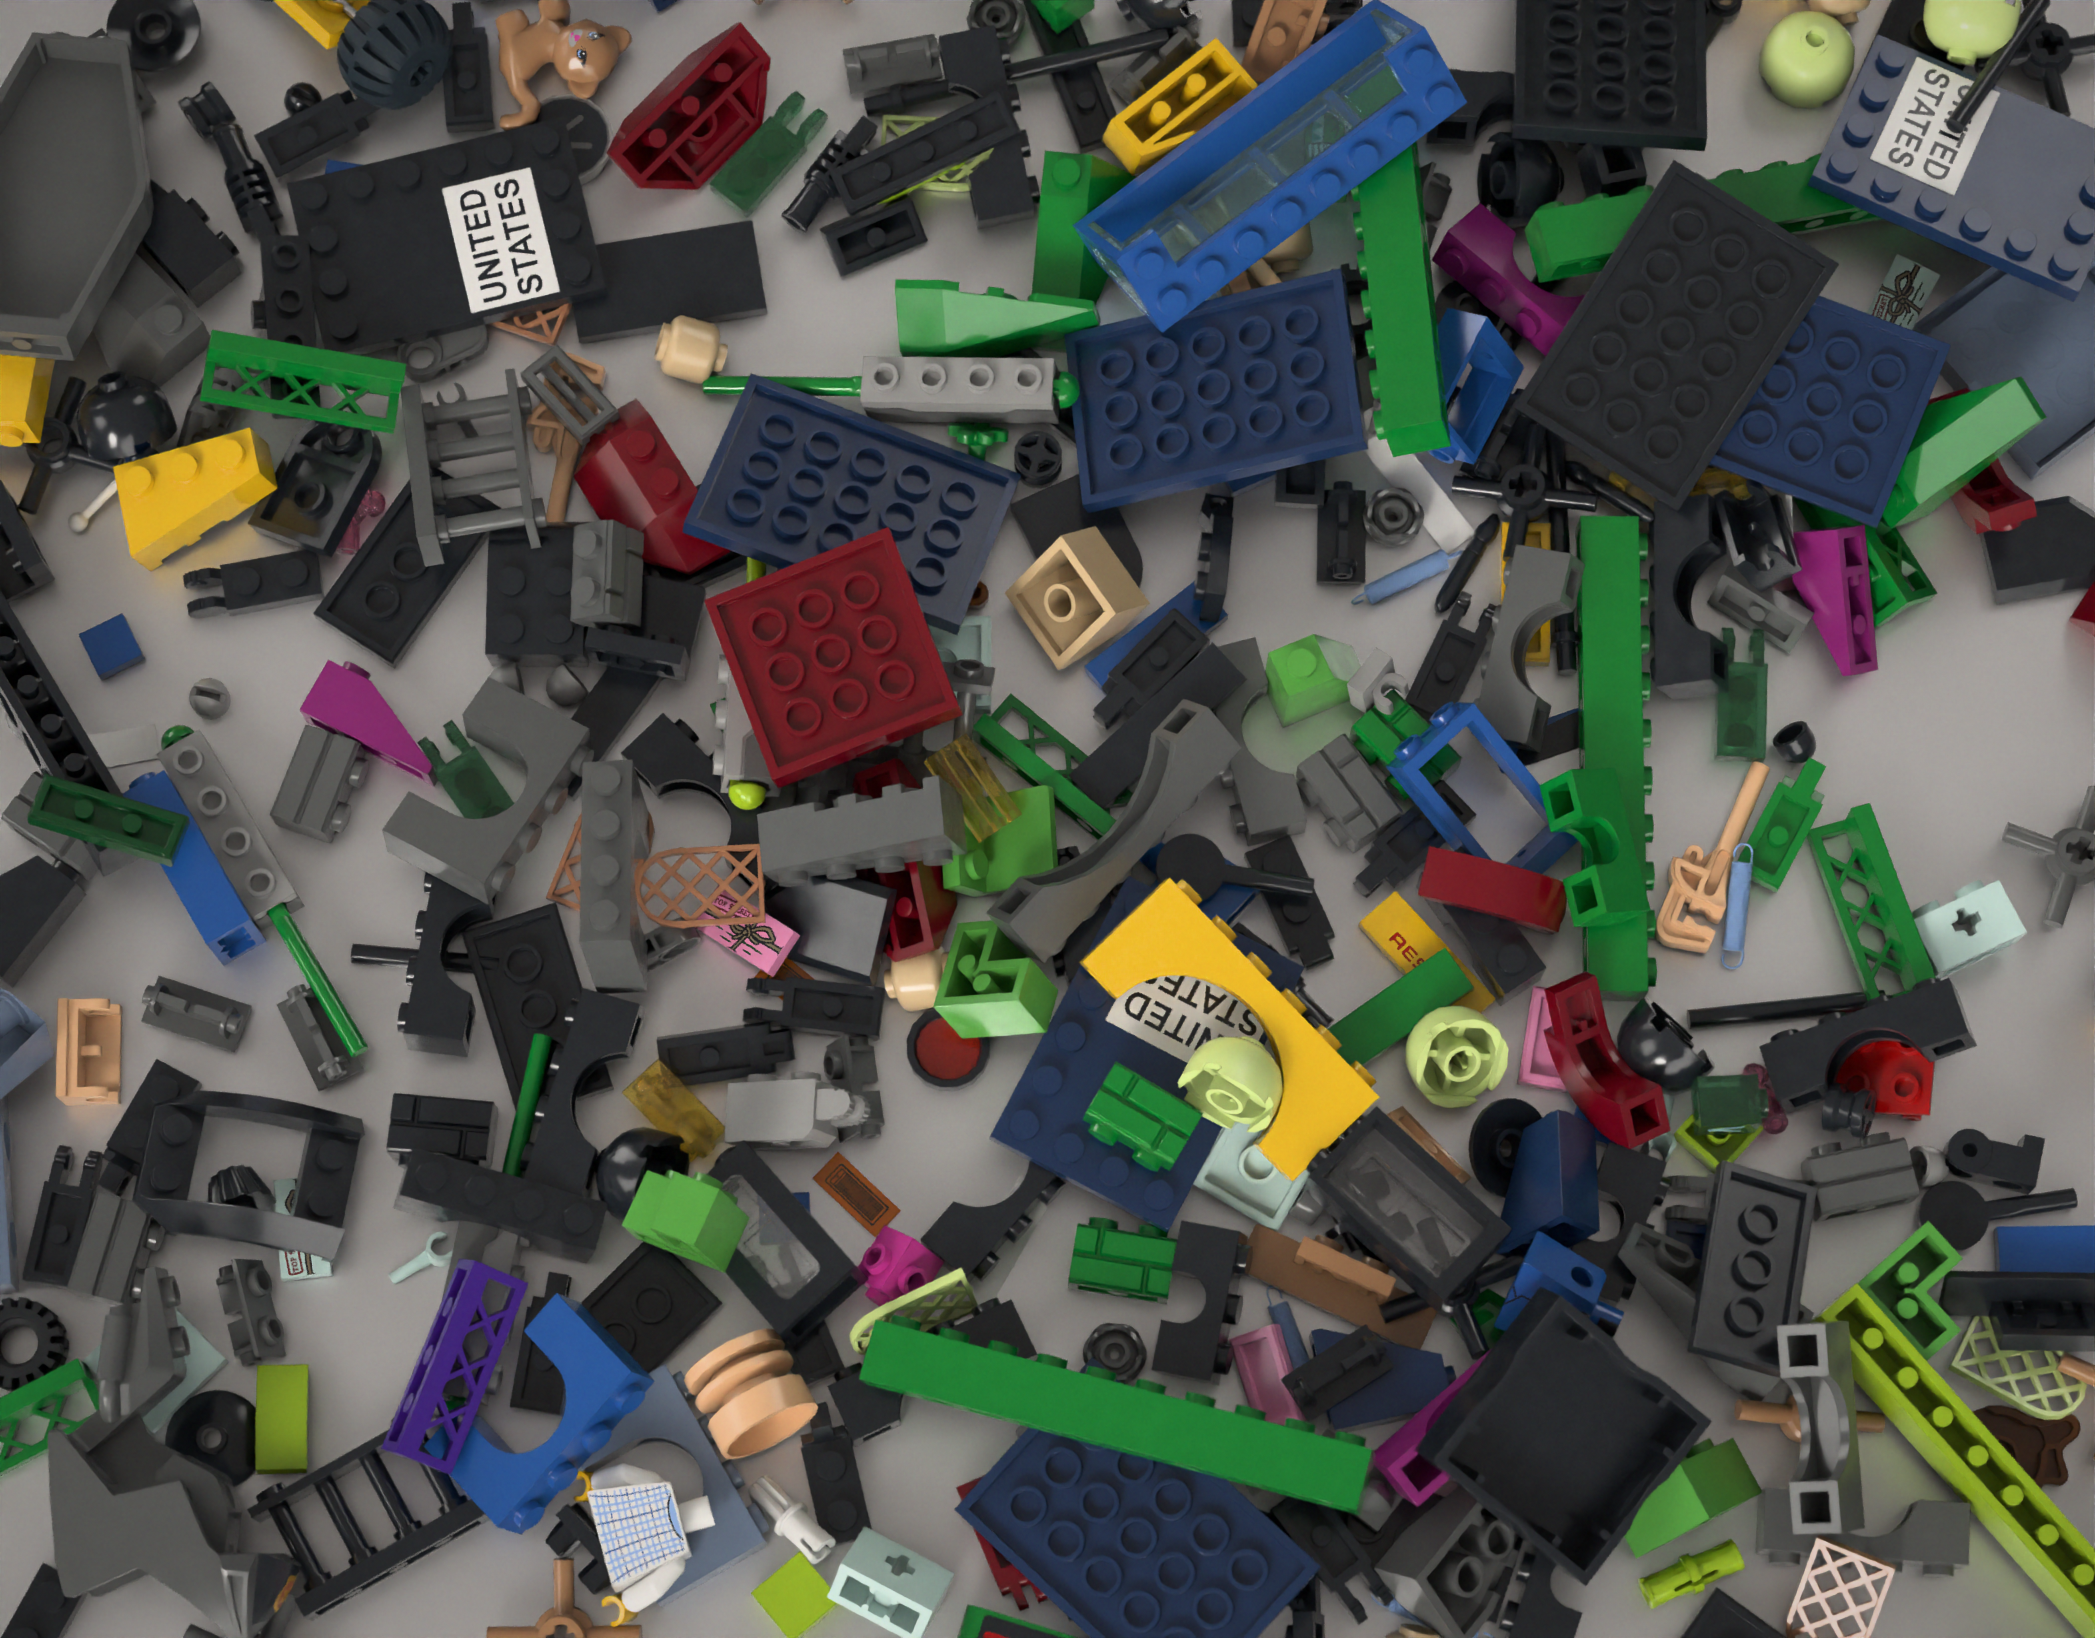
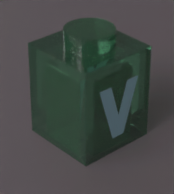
M1758 1074L1699 1076L1692 1085L1691 1101L1694 1135L1755 1133L1762 1124L1761 1119L1768 1117V1094L1766 1088H1759Z

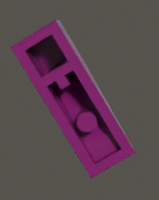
M1865 525L1813 528L1793 532L1794 542L1803 568L1792 575L1793 582L1807 609L1814 613L1812 618L1843 676H1851L1878 670Z
M328 660L299 709L306 722L331 734H337L357 741L366 753L435 787L439 777L433 766L369 680L371 675L363 668L349 661H345L343 666H340Z

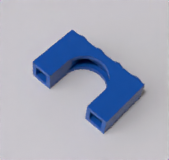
M559 1293L552 1297L524 1330L528 1337L555 1364L565 1383L566 1407L557 1430L538 1448L525 1453H515L481 1416L475 1414L450 1475L496 1527L520 1535L541 1520L545 1507L559 1491L566 1489L575 1481L578 1469L592 1453L599 1451L608 1443L612 1435L611 1431L626 1414L633 1412L640 1406L645 1398V1392L655 1382L580 1302ZM459 1415L452 1418L454 1427L456 1425ZM443 1424L424 1445L430 1454L438 1459H442L449 1442Z

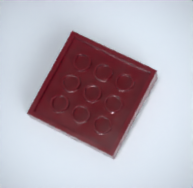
M889 527L704 600L771 779L778 788L963 715L901 553Z

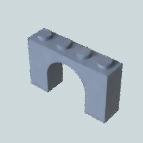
M665 1364L648 1373L655 1382L645 1392L643 1402L637 1409L623 1417L611 1431L612 1435L608 1443L599 1451L592 1453L581 1466L585 1472H594L630 1450L648 1443H667L677 1446L688 1452L698 1463L703 1478V1496L707 1495L715 1525L686 1534L692 1556L685 1560V1570L661 1598L656 1600L657 1604L661 1607L768 1546L762 1534L770 1530L757 1504L753 1503L746 1507L737 1489L744 1486L745 1483L732 1460L728 1459L721 1463L712 1445L716 1444L708 1428L709 1419L706 1414L696 1419L687 1403L696 1396L689 1392L684 1382L685 1377L683 1373L679 1371L672 1375Z

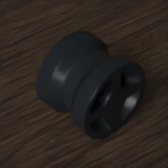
M210 81L203 84L200 93L193 98L184 97L177 102L192 127L204 141L212 137L214 129L221 124L229 125L236 120L232 110Z
M1033 431L1025 434L1018 440L1014 451V469L1016 473L1021 474L1020 481L1031 488H1044L1052 485L1058 479L1062 469V449L1053 435L1044 431ZM1044 462H1047V464H1045L1044 466L1039 467V465L1043 464Z
M1833 1082L1828 1089L1823 1105V1130L1837 1132L1840 1129L1848 1130L1852 1137L1865 1139L1874 1119L1876 1109L1875 1091L1862 1088L1856 1092L1849 1090L1846 1084Z

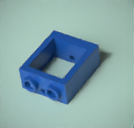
M1447 308L1438 325L1446 404L1468 363L1472 369L1448 414L1451 446L1429 450L1428 452L1436 459L1451 464L1458 460L1475 464L1524 369V365L1488 317Z

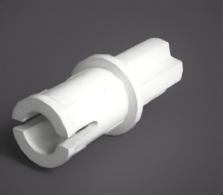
M762 1476L751 1485L748 1490L750 1500L756 1503L758 1508L775 1524L774 1531L779 1536L785 1535L812 1564L820 1562L831 1552V1549L826 1544L830 1548L834 1547L836 1540L807 1513L808 1507L803 1502L796 1503L769 1476Z

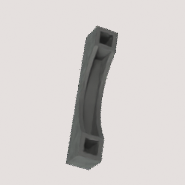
M1183 699L1151 733L1148 756L1139 784L1126 809L1110 830L1087 851L1066 864L1042 873L1018 877L986 914L1021 953L1045 963L1049 957L1056 955L1062 950L1067 938L1082 921L1087 920L1096 913L1100 902L1114 886L1129 877L1133 866L1148 849L1155 847L1162 841L1166 830L1181 813L1188 811L1195 805L1198 795L1215 777H1218L1227 770L1231 759L1242 747L1209 707Z

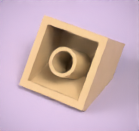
M1096 526L1061 535L1005 592L1058 670L1066 668L1120 633L1150 604Z

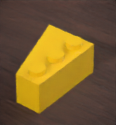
M1215 38L1110 120L1102 141L1131 175L1144 172L1258 87V85L1222 43Z
M251 428L113 467L130 555L150 572L164 564L162 560L182 546L187 545L190 547L202 539L200 535L222 520L228 522L278 489L269 444Z

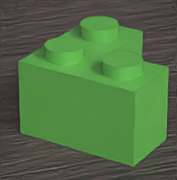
M992 920L965 922L957 924L933 1007L962 1039L1047 1033L1059 990L1031 958H1026L1027 955L1021 953Z
M647 1170L622 1226L638 1240L725 1273L750 1218L736 1205L739 1199L731 1193L722 1190L724 1184L711 1176L695 1172L694 1177L690 1178L672 1170H667L665 1176Z
M1929 1221L1858 1282V1285L1926 1361L1961 1331L1926 1291L1963 1259Z
M1708 1438L1694 1445L1668 1480L1656 1488L1645 1500L1631 1528L1624 1536L1636 1559L1763 1493L1734 1439L1731 1438L1714 1446L1711 1439Z

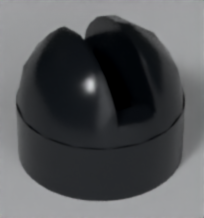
M300 82L293 84L286 91L284 106L290 117L310 107L296 96L302 95L313 101L312 105L321 101L322 97L313 85Z
M1796 721L1785 726L1773 738V745L1780 756L1791 763L1806 762L1809 757L1812 758L1816 750L1814 734L1804 721Z

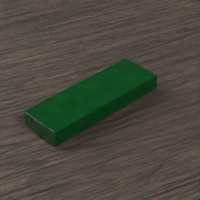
M44 774L27 815L28 824L170 867L174 865L190 825L189 816L49 774Z

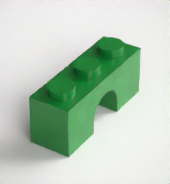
M1615 768L1570 769L1540 784L1550 831L1567 832L1573 835L1581 843L1586 854V869L1563 879L1574 927L1619 925L1650 911Z

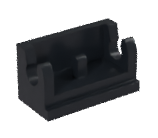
M1747 480L1748 492L1752 494L1750 498L1738 500L1733 493L1724 489L1715 494L1714 499L1734 567L1760 592H1763L1801 571L1803 568L1781 497L1778 494L1772 496L1760 483Z

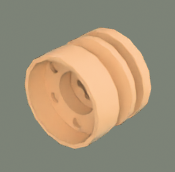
M761 1329L732 1339L701 1358L686 1373L684 1382L689 1392L693 1396H697L695 1403L702 1413H715L709 1421L708 1428L719 1450L726 1459L747 1457L776 1445L805 1426L818 1410V1405L801 1375H786L791 1370L794 1360L788 1351L783 1350L785 1343L775 1329Z

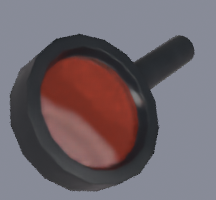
M934 1008L923 1013L912 1025L907 1037V1059L914 1075L926 1086L939 1091H958L972 1085L984 1073L990 1059L989 1037L962 1039Z

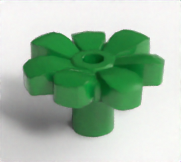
M971 423L948 424L947 435L957 437V442L967 444L968 455L986 461L987 447L992 446L995 442H1008L1009 431L1001 427H991V423H974V426Z

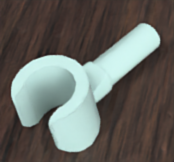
M1663 1095L1670 1124L1674 1097ZM1671 1132L1664 1133L1645 1142L1640 1152L1649 1155L1651 1149H1656L1662 1154L1663 1161L1668 1163L1677 1145L1676 1139Z
M439 1231L432 1234L426 1242V1250L389 1273L392 1282L397 1284L431 1264L436 1267L449 1265L453 1250L443 1256H438L432 1251V1247L435 1244L441 1243L447 1238V1233Z

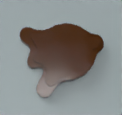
M2003 1405L1986 1406L1972 1411L2041 1489L2044 1485L2059 1487L2066 1483L2068 1471L2063 1459V1450L2066 1445L2078 1437L2081 1430L2080 1422L2076 1416L2070 1414L2059 1420H2043L2028 1416L2018 1409Z

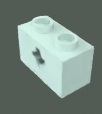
M1981 880L1974 881L1954 893L1957 898L1956 900L1941 907L1938 901L1935 900L1912 912L1936 978L1941 979L2017 943L2026 934L2027 931L1999 880L1986 886L1983 885ZM1956 921L1959 925L1969 923L1971 930L1968 933L1965 930L1955 932L1953 925Z
M864 1526L842 1561L827 1598L903 1638H922L938 1612L955 1573Z

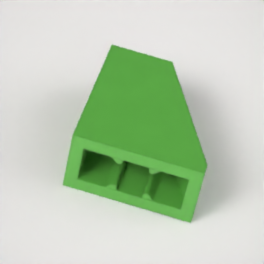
M1312 634L1268 653L1265 671L1268 680L1267 695L1282 728L1350 700L1347 683L1361 667L1351 645Z

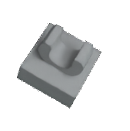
M1377 647L1347 683L1351 705L1363 713H1367L1375 705L1380 712L1391 715L1394 711L1393 703L1388 698H1385L1383 694L1389 689H1396L1405 696L1409 692L1406 679L1402 675L1395 673L1392 657Z

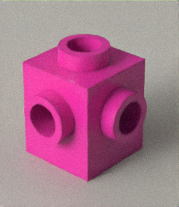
M884 1225L873 1244L864 1253L862 1261L858 1266L868 1278L863 1284L868 1288L864 1296L880 1307L932 1282L944 1261L914 1238Z

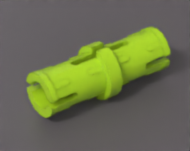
M1728 1539L1726 1542L1694 1556H1690L1689 1553L1678 1557V1563L1639 1578L1638 1584L1646 1603L1652 1610L1671 1599L1691 1591L1696 1595L1705 1590V1585L1726 1575L1745 1569V1565L1735 1542L1732 1539Z

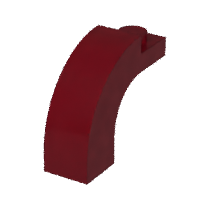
M1964 388L1929 399L1927 405L1971 391ZM1999 458L1951 496L1961 517L1976 534L1990 530H2013L2022 524L2021 521L2037 516L2034 498L2010 480Z
M1429 846L1418 891L1419 896L1432 902L1510 920L1537 932L1553 935L1554 932H1559L1567 907V896L1563 881L1493 860Z
M1585 971L1544 989L1552 1026L1543 1031L1551 1057L1567 1091L1590 1123L1608 1139L1627 1149H1632L1671 1131L1661 1085L1635 1073L1621 1057L1611 1038L1597 976Z

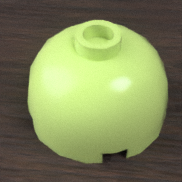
M1925 0L1923 20L1927 37L1935 47L1948 53V61L1960 65H1974L1976 58L1991 57L1995 51L2004 47L2013 37L2018 26L2022 5L2020 0H2015L2013 5L2006 3V0Z
M1800 11L1787 15L1770 30L1759 54V73L1762 79L1764 76L1766 83L1772 88L1771 93L1777 100L1792 107L1813 109L1822 106L1823 102L1831 100L1835 96L1837 98L1843 93L1854 70L1855 47L1849 31L1837 19L1822 12Z
M1461 1005L1440 1007L1425 1014L1414 1025L1407 1039L1405 1063L1414 1085L1433 1104L1450 1109L1467 1107L1478 1102L1475 1096L1481 1094L1487 1087L1492 1091L1500 1083L1507 1068L1509 1049L1506 1041L1501 1037L1499 1029L1477 1010Z
M1247 1036L1217 1037L1201 1045L1190 1058L1178 1081L1179 1089L1185 1086L1188 1090L1184 1098L1185 1101L1203 1112L1202 1116L1229 1129H1232L1235 1121L1250 1124L1246 1132H1258L1267 1128L1276 1112L1283 1092L1282 1077L1278 1065L1262 1043Z

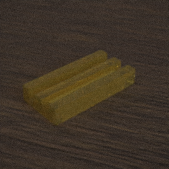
M967 733L924 761V764L933 776L939 775L962 796L964 822L979 843L1022 815ZM956 751H958L960 755L963 757V759L965 760L969 768L972 770L980 784L983 786L991 800L994 802V804L1002 814L1001 817H998L992 806L989 804V802L983 795V789L977 782L975 777L969 775L961 761L958 759V757L955 754Z

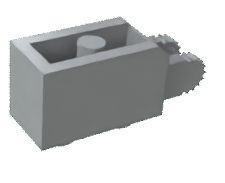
M814 1072L791 1073V1080H777L776 1076L768 1074L748 1075L747 1082L728 1083L724 1142L738 1146L744 1140L754 1151L828 1148L837 1138V1127L853 1126V1124L858 1126V1124L868 1121L867 1118L871 1116L870 1111H872L870 1109L871 1104L868 1103V1099L861 1095L852 1094L848 1090L840 1089L821 1081V1074Z

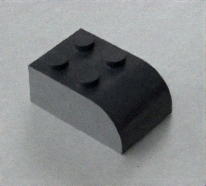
M547 522L546 527L539 528L541 547L531 549L525 525L489 532L485 655L492 667H500L515 662L518 664V667H559L563 663L567 667H589V657L584 646L589 628L588 626H581L570 621L574 527L591 522Z

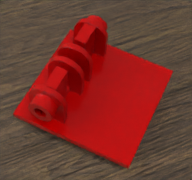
M1873 1042L1856 1050L1844 1062L1836 1082L1846 1084L1849 1090L1856 1092L1862 1088L1874 1090L1876 1093L1875 1113L1902 1114L1901 1118L1903 1120L1921 1121L1922 1115L1930 1116L1935 1061L1929 1063L1917 1050L1901 1042Z

